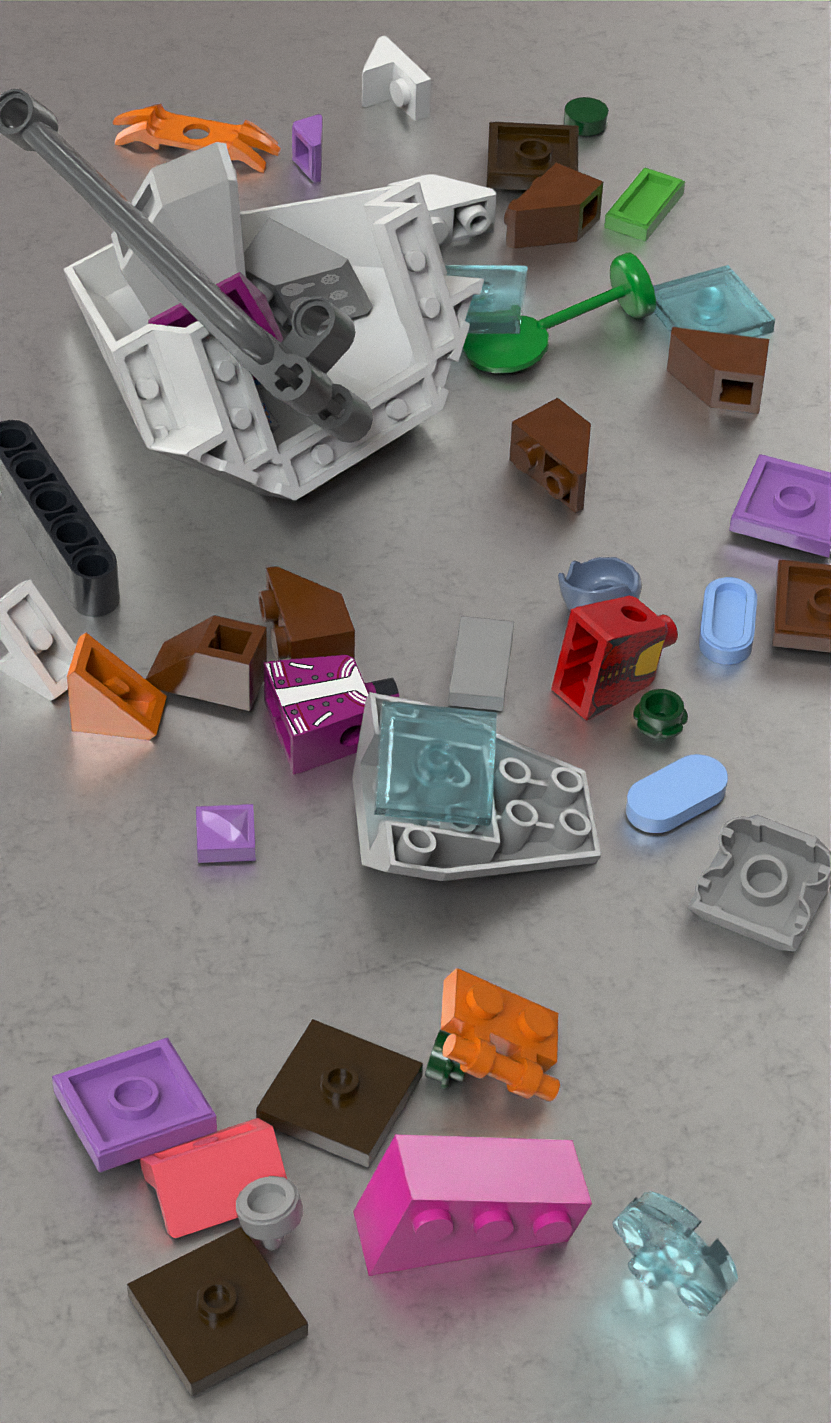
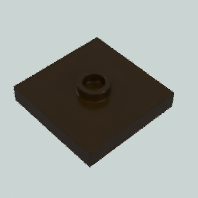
M489 122L486 187L528 190L537 177L544 175L555 163L578 171L579 126Z
M312 1019L257 1106L256 1118L272 1125L275 1130L369 1168L422 1078L423 1063Z
M242 1227L127 1284L129 1299L191 1396L206 1390L308 1336V1322Z

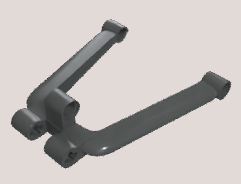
M10 89L0 95V133L22 149L36 151L63 177L177 300L274 397L298 413L307 415L316 425L342 442L352 443L366 436L373 421L371 408L364 400L344 386L334 384L327 375V372L349 350L354 342L355 326L348 315L323 297L313 296L306 298L297 305L291 319L292 331L289 334L278 325L284 339L282 342L278 341L252 320L58 133V120L52 111L21 89ZM327 319H330L327 329L322 334L317 335L320 325ZM343 409H345L344 413L339 418L338 415Z

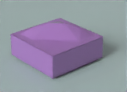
M253 804L196 806L198 863L256 861Z

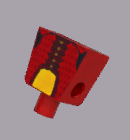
M630 595L571 609L551 690L586 721L596 717L645 689L653 682L662 649L675 644L677 641L678 631L674 621L667 615H656L638 598Z

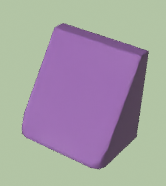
M321 114L295 121L292 126V160L314 183L321 181L323 116Z

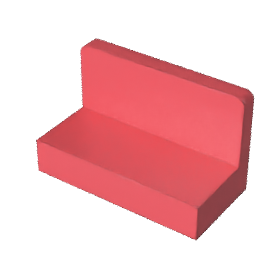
M259 1118L219 1130L139 1159L145 1181L156 1189L167 1233L173 1238H179L238 1218L236 1200L239 1193L249 1183L269 1176L287 1179L274 1128Z

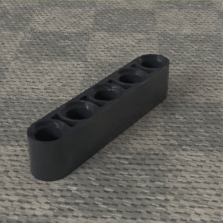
M20 420L1 421L0 492L72 606L80 614L90 617L104 616L113 612L120 600L118 566L113 550L34 430L27 423Z

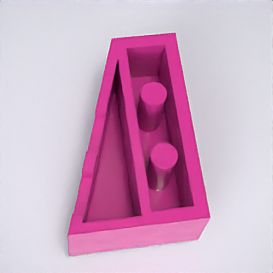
M395 1134L353 1213L368 1276L568 1242L589 1210L592 1202L573 1140Z

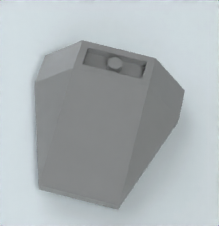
M215 142L151 168L132 199L131 204L215 284L238 272H241L246 277L237 173L232 165L226 143ZM113 231L111 237L121 272L148 316L152 318L179 304L180 302Z
M369 692L365 702L352 777L362 865L388 873L448 881L598 862L601 857V851L585 770L427 703Z

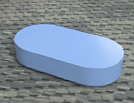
M724 577L712 581L705 589L699 648L706 658L715 663L724 665L737 664L746 660L752 652L757 593L746 581L734 577Z
M700 754L685 756L631 786L627 795V818L635 827L645 832L663 833L670 831L716 806L723 800L728 781L727 771L718 760L710 756Z

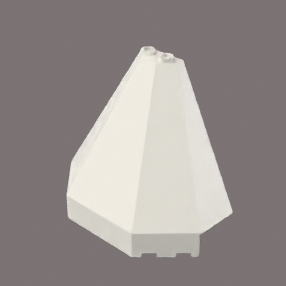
M419 181L240 212L244 252L268 218H271L347 258L373 305L367 314L351 318L356 332L354 342L349 350L327 372L328 377L334 384H340L364 400L372 410L373 421L370 430L362 439L352 443L342 442L316 425L307 415L298 413L274 397L262 384L256 385L252 374L199 321L186 328L148 324L150 317L123 276L113 243L64 268L70 288L146 447L255 493L296 501L442 411L449 390L443 388L451 362L459 361L470 327V323L465 321L473 295H480L484 279L447 276V270ZM286 323L281 327L287 334L292 331V326ZM329 324L320 326L317 335L322 334ZM259 395L280 426L273 434ZM343 409L340 412V414L338 415L339 418L342 416L345 409Z

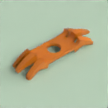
M162 104L128 111L120 114L113 120V125H132L117 134L115 145L141 141L155 150H158L160 144L196 151L215 142L226 143L231 161L240 160L261 173H264L266 170V162L251 147L261 149L276 156H279L281 152L278 142L271 135L248 120H245L241 125L222 123L166 111ZM193 129H201L209 133L208 136L202 139H190L184 134Z

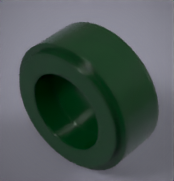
M580 97L572 99L565 105L564 125L579 126L578 135L580 136L597 135L607 128L608 107L605 103L595 98Z

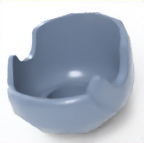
M596 557L583 563L574 560L570 563L566 577L564 573L558 574L561 596L569 612H571V609L629 595L639 599L642 590L640 574L632 565L617 557Z

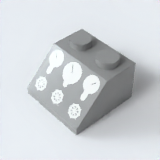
M268 218L244 252L246 278L265 295L276 323L280 327L284 323L292 326L291 319L297 305L304 299L313 296L325 298L350 318L367 314L373 306L347 258L271 218ZM330 319L324 321L320 326L329 324Z

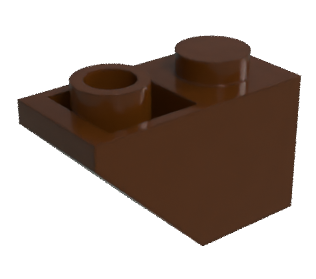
M555 163L544 175L537 177L526 192L518 199L512 200L508 205L504 215V224L507 226L506 246L518 249L577 242L600 220L604 181Z
M672 327L667 371L710 408L759 414L770 339Z
M559 398L512 421L509 460L513 462L518 470L529 475L545 488L553 498L560 500L574 513L584 509L591 423Z
M280 567L266 568V590L258 592V601L263 622H272L274 627L271 628V643L276 660L348 655L355 659V629L342 594Z
M213 615L165 641L146 680L161 691L250 711L264 682V662H267V627Z

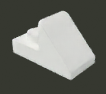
M386 35L379 37L362 73V106L366 108L393 99L394 103L401 107L414 121L429 117L431 78Z
M29 579L21 582L0 598V640L9 651L8 654L0 659V671L51 701L68 689L67 674L76 644L32 581Z

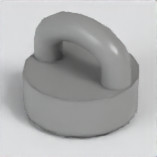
M269 1176L249 1183L239 1193L236 1200V1213L240 1225L247 1235L254 1239L262 1240L266 1249L275 1251L281 1246L284 1236L291 1233L299 1225L303 1216V1205L299 1191L292 1181L284 1177Z

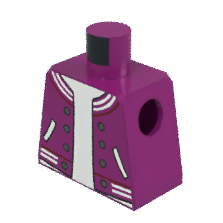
M348 655L264 662V702L292 774L303 773L357 753L365 702L369 692L399 697V691L394 678L364 683L355 659Z

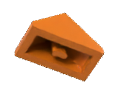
M87 632L78 638L67 674L72 731L150 740L155 737L167 696Z

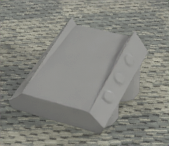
M758 814L751 817L740 816L732 818L725 822L718 837L719 851L710 867L701 873L695 886L696 892L687 909L703 920L776 949L797 951L831 885V851L817 837Z

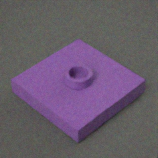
M759 454L732 514L729 531L829 558L831 554V472Z
M168 1037L52 1076L53 1091L99 1173L217 1132L216 1114Z

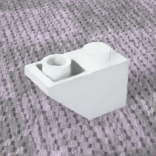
M427 174L389 184V186L420 182L439 246L494 232L496 193L491 188L435 174Z

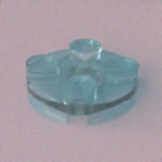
M644 1192L639 1199L636 1196L612 1222L613 1228L633 1255L628 1262L629 1270L647 1288L657 1290L661 1285H664L679 1296L681 1301L692 1312L699 1316L707 1317L738 1281L737 1269L729 1252L718 1238L709 1247L694 1232L702 1221L676 1201L655 1192Z

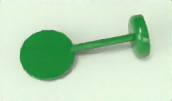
M631 252L619 255L614 258L610 265L612 289L539 321L519 314L498 315L485 319L473 326L467 333L463 353L467 361L479 370L491 373H512L526 369L540 361L548 351V329L617 300L623 310L636 319L652 315L656 309V297L650 276L637 256Z

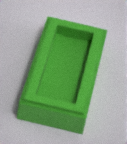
M643 168L606 213L604 228L646 242L683 196L685 181L649 168Z

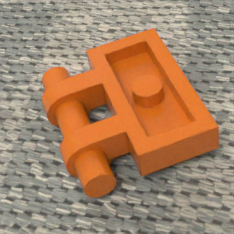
M456 968L443 980L440 1029L451 1035L448 1036L444 1043L442 1054L444 1057L460 1063L462 1072L480 1079L487 1075L507 1084L509 1092L522 1098L529 1099L534 1095L547 1102H551L558 1094L560 1081L545 1072L557 1063L559 1013Z

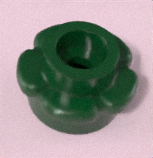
M654 689L646 692L633 711V717L637 720V728L643 734L660 740L679 735L683 731V725L688 720V714L684 708L682 698L675 692L667 689Z
M439 1030L427 1064L425 1077L440 1081L442 1084L441 1088L446 1089L450 1079L463 1082L466 1073L460 1069V1063L443 1056L444 1043L451 1034Z

